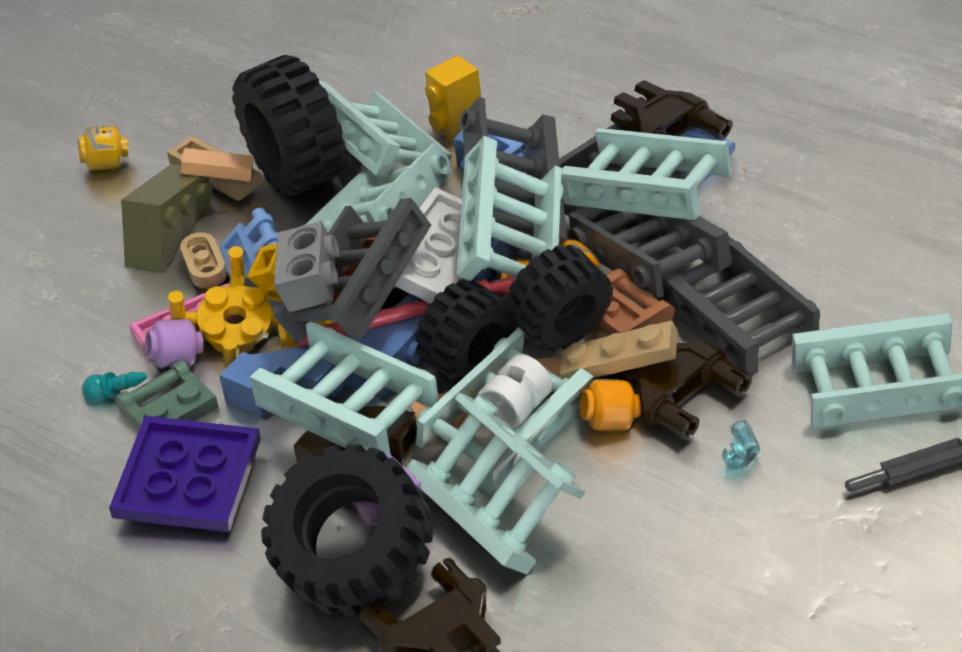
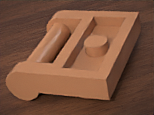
M616 269L606 275L612 282L613 295L610 298L612 301L609 308L605 311V316L596 325L606 334L622 333L651 324L671 321L675 313L674 307L665 300L658 301L649 293L639 288L631 281V276L625 271ZM621 293H623L624 295H626L628 298H630L632 301H634L635 303H637L639 306H641V307H642L643 309H645V310H642L640 307H638V306H637L636 304H634L632 301H630L629 299H627V298H626L625 296H623Z

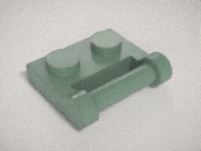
M182 359L171 364L170 370L131 392L123 391L115 396V401L120 411L138 430L144 416L195 421L219 407L216 395L191 373L189 367ZM176 383L180 384L142 407L138 406Z

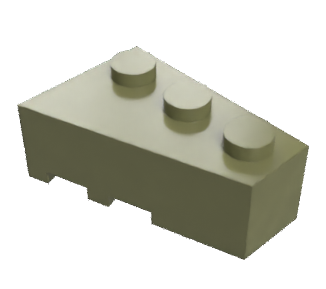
M170 164L121 199L125 266L162 273L165 271L179 250L181 241L188 236L210 203L213 189L212 184L209 183V177L185 175L180 173L181 165Z

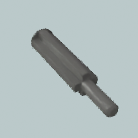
M957 437L881 462V469L846 480L845 488L847 491L853 492L883 481L886 482L887 486H891L961 463L962 440Z

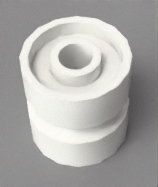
M517 354L500 369L498 375L494 376L478 394L496 405L498 410L495 414L514 430L532 412V408H536L552 391L553 384L547 370L537 360L528 355Z

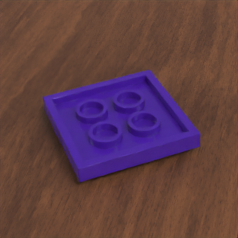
M144 416L109 507L111 517L230 532L261 440L259 428Z

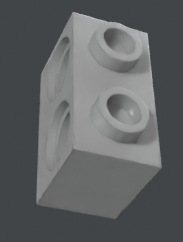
M322 221L278 232L274 286L288 312L333 301L334 284L338 283L335 258L339 257L340 251L336 237L333 234H328Z

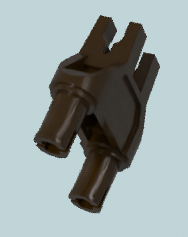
M646 80L636 84L634 90L646 99L642 97L637 99L627 93H620L614 97V104L622 107L625 111L617 110L611 114L610 119L626 131L681 136L687 131L700 128L719 140H723V137L726 138L733 126L732 120L726 119L709 109L706 100L689 92L665 90Z
M677 343L675 359L622 371L617 375V380L629 382L634 394L640 396L644 422L651 426L662 425L678 434L682 439L687 440L690 438V434L693 436L696 433L700 421L698 417L689 414L679 406L704 386L714 382L733 392L737 397L742 396L743 392H746L751 386L752 375L727 361L725 353L712 345L704 343Z
M445 558L443 559V564L448 570L438 562L431 571V577L448 594L403 621H398L387 610L382 601L376 600V602H372V606L377 613L369 605H366L360 613V620L379 639L380 652H463L467 649L471 652H500L496 648V646L501 644L500 636L486 622V585L478 578H469L455 564L453 559Z

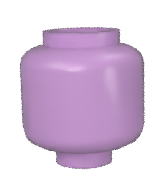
M187 319L158 320L153 325L152 330L146 331L145 349L147 358L153 360L155 365L162 369H169L171 364L180 359L190 367L195 362L197 354H202L203 352L201 331H196L192 322Z

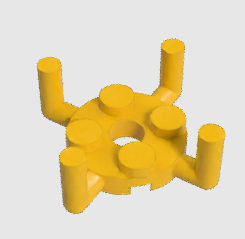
M238 246L231 247L228 251L230 285L224 287L215 286L208 289L197 312L185 311L182 292L175 290L168 295L171 319H187L194 326H198L203 340L205 338L212 344V348L223 353L225 369L242 352L246 353L255 349V344L263 338L265 341L269 337L272 327H278V324H280L274 317L276 312H272L271 305L265 297L264 291L259 287L245 286L243 249ZM231 315H240L245 318L238 324H231L225 321Z

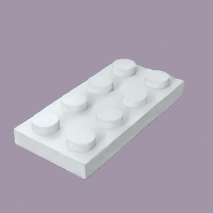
M435 187L419 208L432 226L394 287H398L431 304L434 301V297L439 292H443L446 286L451 283L456 284L458 280L463 279L457 276L462 199Z

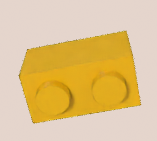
M459 55L425 71L427 86L425 94L429 101L430 109L429 123L435 132H440L451 142L461 132L459 123L462 113L466 109L468 110L478 97H481L478 69Z

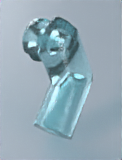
M741 420L735 422L731 427V433L736 442L730 444L732 450L728 451L724 448L722 452V458L726 466L735 471L746 469L760 453V445L749 422Z

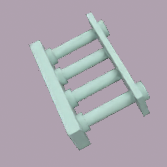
M319 81L322 88H325L330 103L334 105L338 123L341 124L343 130L342 138L345 141L346 150L374 175L387 177L393 162L411 165L432 143L437 142L378 91H372L369 101L365 105L349 102L327 82ZM440 144L450 162L452 154Z
M597 128L595 136L599 155L588 168L564 166L561 170V183L563 185L564 203L567 205L696 220L701 214L697 190L699 184L707 174L730 176L733 172L727 141ZM610 163L624 165L619 172L605 170ZM642 167L657 168L652 176L637 174ZM675 170L690 172L685 179L669 178Z
M486 136L479 140L465 156L457 262L458 277L471 281L482 269L487 267L515 278L518 277L519 271L527 265L494 253L491 247V237L533 253L532 259L538 257L543 251L547 249L552 250L555 246L559 245L560 199L563 194V185H561L562 168L554 166L541 180L499 163V159L496 158V140ZM495 178L534 193L535 207L497 192V188L494 187ZM493 207L534 223L533 237L495 222V218L492 217Z
M434 142L410 166L390 170L387 177L376 176L365 167L305 225L322 221L327 232H329L344 207L350 205L364 223L386 221L400 199L412 198L417 206L420 207L435 187L439 188L454 173L449 159L444 154L439 142Z
M949 313L792 334V364L795 373L812 371L818 393L811 394L812 428L962 408V373L953 374L946 356V352H950L953 324ZM929 355L937 377L914 380L906 358ZM890 360L897 382L874 385L867 363ZM851 366L858 388L835 391L828 368Z
M309 321L305 325L310 348L282 375H275L263 368H259L250 376L256 406L344 448L348 444H361L366 451L368 448L374 447L383 451L387 457L391 455L387 429L415 401L431 407L439 401L436 377L426 370L415 368L339 334L332 328H326L313 321ZM321 359L337 365L313 389H305L295 384ZM351 373L368 379L344 404H337L327 399ZM383 387L399 394L375 419H369L357 413Z
M520 328L514 331L508 338L500 339L493 351L432 407L427 406L421 411L416 420L417 446L423 449L436 436H439L448 443L451 441L458 430L450 425V423L462 412L467 415L470 414L465 407L455 400L456 396L460 392L475 399L478 392L494 376L498 375L500 369L514 355L523 354L525 333ZM582 368L570 379H561L547 370L552 380V392L554 394L545 402L541 401L536 408H532L529 418L514 429L516 433L537 451L580 411L581 392L583 389H588L589 384L593 382V375ZM471 440L462 453L476 462L485 448ZM507 446L478 488L492 496L502 485L521 456Z
M459 392L455 400L470 412L468 417L436 462L431 461L429 465L412 459L406 469L420 481L421 489L503 566L527 575L536 563V560L524 550L527 546L525 542L527 537L560 491L579 499L583 497L585 491L573 482L576 475L570 469L557 461L552 464L495 414L498 407L479 394L473 399ZM484 424L495 436L460 485H453L448 480L451 477L450 469L481 425ZM507 446H509L521 458L487 506L478 508L473 503L476 499L474 493ZM535 469L547 481L512 531L506 530L505 532L498 526L501 523L499 517L531 471Z

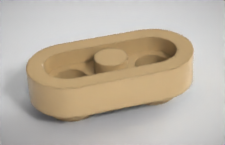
M204 232L186 236L180 243V250L192 283L197 287L210 289L223 283L227 277V270L215 238L211 234Z

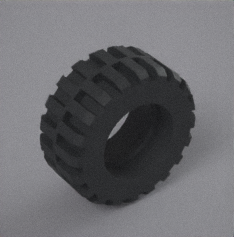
M282 55L241 72L234 81L235 83L232 88L234 92L232 101L235 105V116L239 121V129L245 138L246 146L250 154L254 156L255 164L259 170H262L266 180L273 184V188L282 194L294 196L339 176L346 162V154L344 153L346 145L342 138L343 130L341 124L338 123L334 105L330 103L325 88H322L319 78L314 72L310 71L309 66L305 62L300 61V58Z
M361 444L346 445V450H341L338 445L325 447L324 454L317 456L313 452L302 458L305 463L297 469L292 466L284 474L287 479L281 486L276 484L269 495L274 500L272 505H266L264 508L262 520L268 526L262 528L261 537L262 543L267 547L265 555L269 564L303 602L311 607L317 606L322 612L335 615L340 610L345 616H358L360 608L369 605L376 611L372 606V602H376V600L384 601L390 598L394 602L403 595L400 589L407 582L410 585L414 584L420 576L416 570L419 564L425 565L430 554L425 543H431L433 540V527L428 522L432 515L428 504L423 499V494L404 468L394 458H388L383 451L374 447L368 448L366 451ZM361 501L374 502L380 505V516L376 530L363 547L342 558L324 559L317 557L316 544L319 532L325 521L336 510L345 505Z

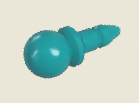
M108 372L104 375L94 374L87 377L83 382L82 394L90 403H101L108 398L114 399L116 395L120 394L121 390L138 386L147 379V374L144 372H129L118 376L113 372Z

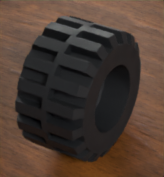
M558 245L552 250L547 249L543 251L538 257L531 259L524 269L519 271L518 277L509 287L511 292L506 296L505 301L508 304L506 311L510 318L536 346L544 351L548 349L550 352L557 351L560 348L565 349L573 343L579 342L590 333L605 316V311L609 308L612 301L610 298L613 295L611 280L579 248H576L574 245H567L566 247Z
M462 279L458 280L456 284L451 283L446 286L443 292H439L434 297V301L426 308L424 317L420 319L418 325L420 329L415 339V342L418 343L416 351L420 355V360L455 384L460 382L493 351L500 339L508 338L515 331L517 324L506 311L508 305L505 302L506 300L474 280L467 281Z

